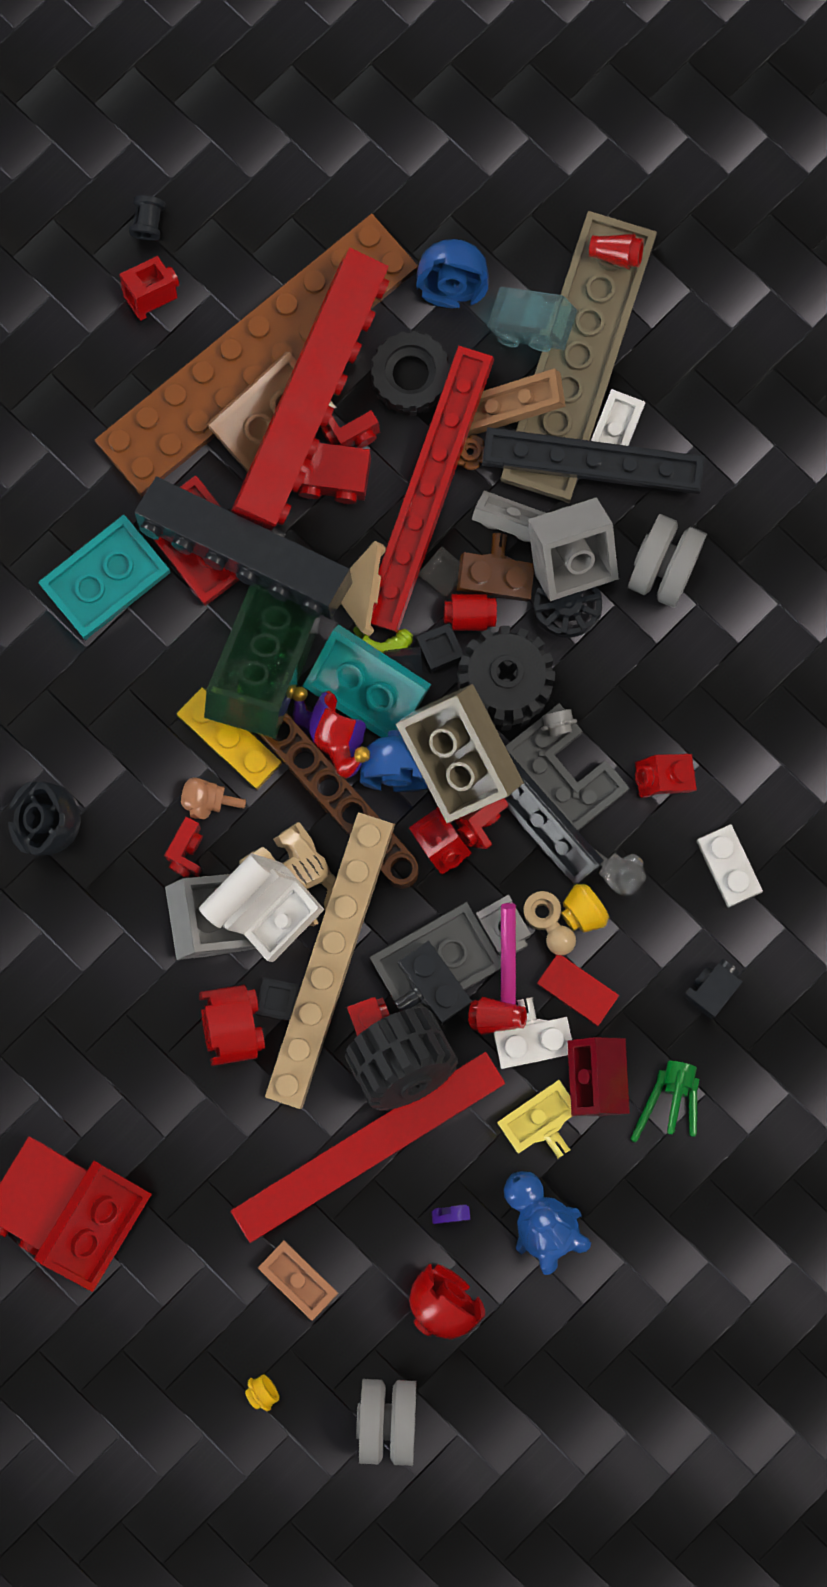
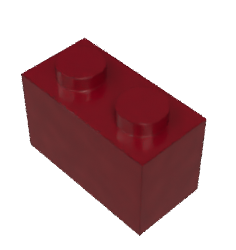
M593 1037L568 1040L571 1116L630 1114L626 1038Z

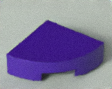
M467 1205L435 1208L431 1211L433 1224L470 1220V1211Z

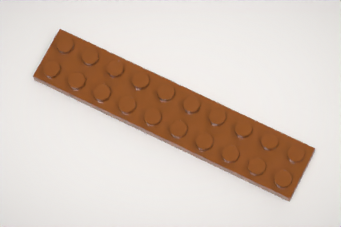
M373 214L365 218L95 439L99 448L141 497L146 494L156 476L165 479L216 437L206 424L285 352H290L296 360L298 359L340 261L349 247L389 266L384 277L390 280L381 300L375 298L371 309L417 272L418 265Z

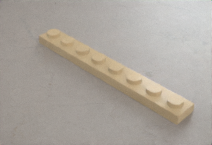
M359 812L357 814L265 1095L266 1098L298 1109L303 1108L395 827L393 823Z

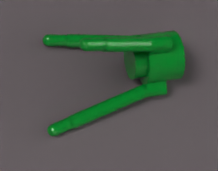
M668 1061L666 1071L659 1070L655 1087L631 1136L632 1142L638 1141L664 1085H666L665 1092L673 1095L667 1128L668 1134L672 1135L675 1132L681 1097H687L689 1091L690 1136L695 1137L697 1135V1090L700 1079L695 1078L696 1066L678 1061Z

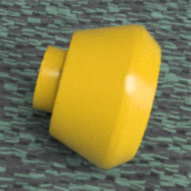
M576 884L563 902L565 910L561 912V915L573 931L579 928L583 933L605 927L609 915L599 898L588 885Z

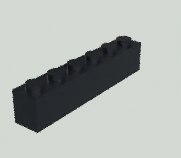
M157 476L134 512L140 527L139 529L146 536L155 540L161 537L171 542V545L176 550L185 555L194 553L202 557L207 565L216 570L222 571L225 568L235 573L240 581L249 586L258 584L268 589L269 594L280 601L287 602L289 599L299 604L304 612L318 618L322 615L332 619L352 585L349 568Z

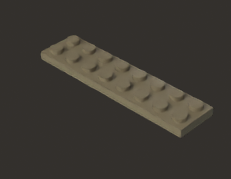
M588 211L535 374L555 368L561 373L566 407L521 420L516 431L590 441L657 234L656 231ZM635 234L636 238L644 239L643 258L639 268L631 267L628 270L604 260L589 257V245L592 235ZM503 469L500 482L570 503L578 478Z

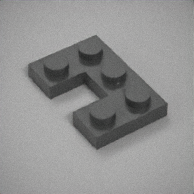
M559 703L546 714L562 711L565 709ZM541 717L505 747L579 831L628 792L630 788L607 760L577 783L555 755L578 738L583 731L575 723L571 725V733L551 737L549 730H541V727H544Z

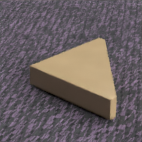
M374 541L350 568L352 585L341 602L360 631L368 636L374 632L371 626L373 605L378 602L381 576L378 575L380 557L386 551L384 545L377 541Z

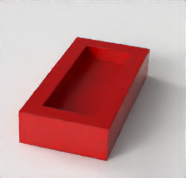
M562 955L555 956L536 984L597 1027L620 996Z

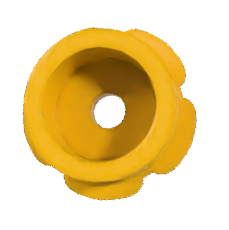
M266 1375L248 1380L249 1388L245 1390V1394L249 1403L257 1410L262 1408L265 1411H270L271 1406L279 1401V1394L273 1382Z

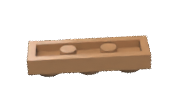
M554 368L483 391L467 437L485 432L487 427L498 428L566 407L561 373Z

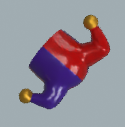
M303 687L294 688L291 694L295 700L292 720L304 733L310 735L312 742L319 750L330 755L336 772L340 776L347 779L356 775L362 763L370 758L368 748L361 746L364 740L366 724L362 720L350 719L337 714L335 711L337 699L331 691L323 692L313 711L310 712L305 703L308 695L307 690Z

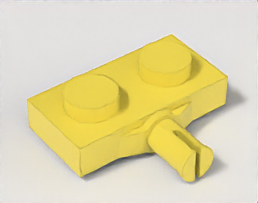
M558 1080L497 1122L518 1154L532 1144L545 1140L557 1156V1159L563 1156V1153L555 1142L559 1144L565 1154L571 1150L558 1133L564 1122L573 1117L571 1116L570 1095L560 1080Z

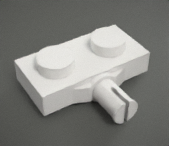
M533 997L526 998L528 1013L525 1027L523 1029L517 1028L493 1032L501 1069L568 1055V1040H572L567 1017L553 1020L536 1019ZM524 999L517 1000L518 1006L525 1007Z

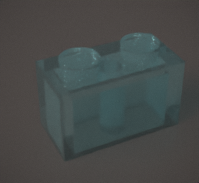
M500 287L487 327L498 337L500 343L509 347H518L519 344H526L542 352H549L550 348L565 350L577 309L563 295Z

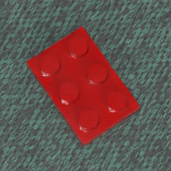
M196 475L180 486V488L220 506ZM161 537L158 540L153 539L204 606L239 581L235 573L225 568L222 571L216 570L207 565L202 557L194 553L185 555L176 550L171 545V542Z
M93 1161L34 1260L93 1292L152 1194L100 1163Z

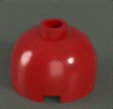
M432 1264L427 1265L413 1283L409 1297L410 1308L416 1318L414 1320L416 1327L427 1336L433 1334L444 1339H454L470 1332L485 1317V1308L479 1297L473 1301L465 1292L470 1288L465 1280L440 1264H437L434 1269H432Z

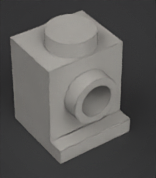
M509 894L476 913L479 924L498 956L501 954V932L498 929V925L501 922V905L513 903ZM516 909L517 953L528 946L525 940L530 938L531 933Z

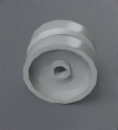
M659 514L650 534H646L639 549L628 589L646 595L651 591L659 576L663 579L657 592L658 602L675 608L703 547L707 533L689 527L683 532L678 545H673L672 542L678 529L677 521Z
M362 1379L361 1403H358L356 1430V1439H359V1464H379L383 1459L384 1440L391 1441L390 1459L394 1465L413 1466L416 1381L397 1380L393 1385L392 1404H385L386 1385L383 1380Z

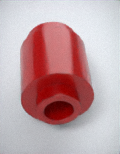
M452 594L451 601H444V623H451L453 631H485L487 627H496V598H487V594Z

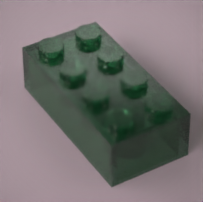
M258 584L249 586L206 690L204 718L276 739L318 632L320 617L317 618L307 614L301 609L299 604L289 599L287 602H283L269 594L268 589Z

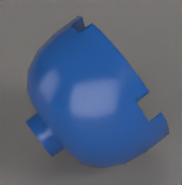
M446 239L432 244L423 253L416 273L417 290L418 288L422 290V297L426 301L440 307L459 308L460 304L458 301L471 300L470 305H473L485 297L489 285L488 267L485 257L475 245L463 240Z
M399 730L388 731V737L378 738L368 745L370 758L362 763L360 768V783L376 790H381V784L393 786V792H415L429 789Z

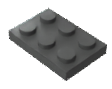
M467 902L370 957L394 1001L411 990L408 978L398 966V961L428 940L464 990L501 970V960ZM420 1002L414 1007H412L413 1009L421 1007L430 1010L424 1005H422Z

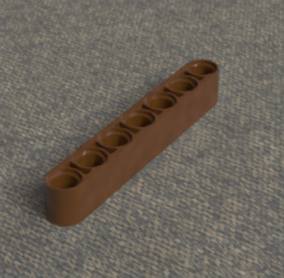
M252 686L241 693L238 701L239 709L246 722L349 838L354 824L347 823L342 818L343 812L347 808L352 806L359 807L365 815L380 819L345 778L336 772L335 767L264 688ZM258 697L266 701L265 709L258 714H253L246 710L247 703L253 698ZM277 725H286L290 729V734L283 741H275L270 737L271 730ZM301 752H309L315 759L310 767L302 769L294 764L295 757ZM326 779L335 780L339 784L338 791L332 796L322 795L318 791L322 781ZM392 833L380 873L395 888H409L418 878V864L414 856ZM400 861L409 863L412 867L410 876L406 879L395 878L391 873L395 863Z

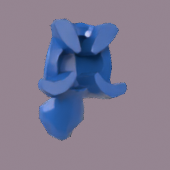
M519 1171L510 1175L504 1187V1197L512 1208L520 1212L517 1221L519 1238L516 1244V1250L520 1255L527 1250L539 1260L543 1274L549 1275L557 1269L558 1259L571 1250L583 1253L591 1247L590 1240L580 1233L577 1218L581 1217V1213L577 1208L566 1207L555 1198L544 1197L541 1181L531 1172Z

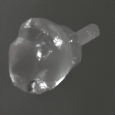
M596 851L604 860L600 864L603 867L600 871V876L618 894L626 897L632 896L640 889L646 879L645 871L642 868L644 862L636 854H630L620 858L615 853L610 859H607Z

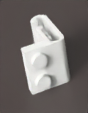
M251 853L199 907V910L216 927L221 928L224 926L229 931L244 934L267 961L274 962L324 911V908L284 864Z

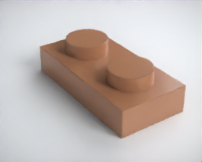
M283 1241L258 1267L312 1321L339 1294L286 1241Z

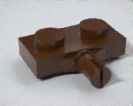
M492 533L491 554L479 555L466 552L461 554L457 591L487 594L488 596L526 602L531 599L534 565L533 563L516 561L505 556L507 534Z

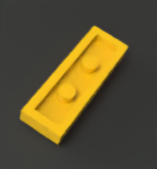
M203 688L177 713V716L256 790L282 765V762Z

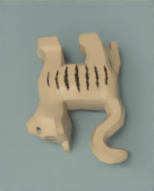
M298 822L280 833L273 840L278 847L285 848L288 852L289 859L282 864L295 875L306 889L318 884H322L327 888L328 891L324 901L326 912L336 877L330 872L325 858L316 852L313 840L301 823ZM264 847L251 852L275 860ZM248 854L247 856H245L244 858H242L241 860H239L240 864H241L250 854ZM315 919L310 925L314 927L318 924V920Z

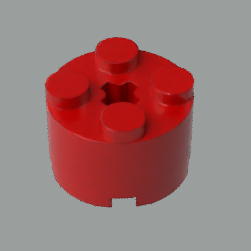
M245 984L200 992V1000L207 999L208 1005L205 1006V1009L201 1010L207 1050H215L217 1056L210 1059L211 1065L216 1066L256 1059L258 1051L265 1049L262 1027H255L253 1014L258 1012L255 989L247 990Z

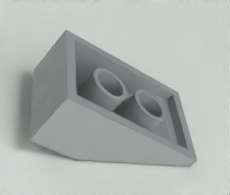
M231 874L183 878L165 887L176 960L209 957L256 949L244 934L229 931L224 926L221 928L216 927L199 910V907Z

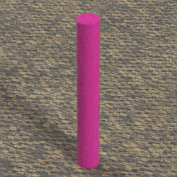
M504 903L501 905V1001L516 1005V905Z

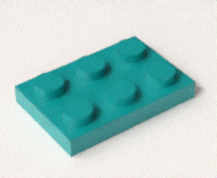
M122 515L38 583L83 639L87 640L171 572L128 518Z
M340 625L333 629L303 685L304 688L318 697L323 692L331 691L337 699L336 709L352 719L362 720L366 724L367 729L381 738L388 737V731L398 730L396 723L418 709L431 686L430 683Z

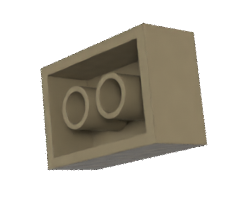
M473 684L413 711L396 723L446 823L509 796L524 783Z

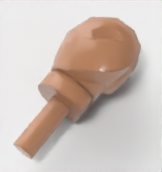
M194 777L185 783L181 795V805L190 812V817L195 819H206L211 811L219 813L221 804L244 809L246 800L223 795V786H217L215 783Z

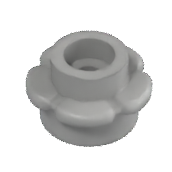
M571 709L542 716L544 727H541V730H549L551 737L571 733V725L577 723V719H573Z

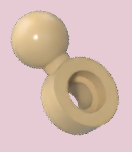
M540 891L532 894L524 905V918L526 922L534 929L547 931L546 943L552 953L556 955L569 954L576 945V937L570 928L560 926L558 922L561 915L560 902L549 892ZM537 907H547L549 915L546 918H539L535 914Z

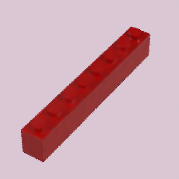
M351 247L342 257L231 509L232 513L270 531L277 523L280 525L284 524L292 506L286 503L290 492H298L306 474L301 471L305 458L311 460L319 445L320 440L314 437L319 426L326 427L334 408L329 406L333 394L340 395L348 376L343 374L347 362L354 363L362 344L357 342L361 330L368 331L376 312L370 310L375 298L378 300L382 299L390 280L384 278L389 268L388 265Z

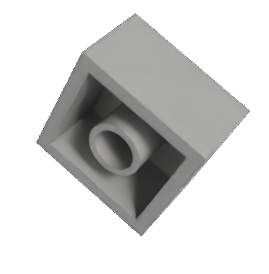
M597 497L527 519L535 576L550 601L619 579L613 523Z

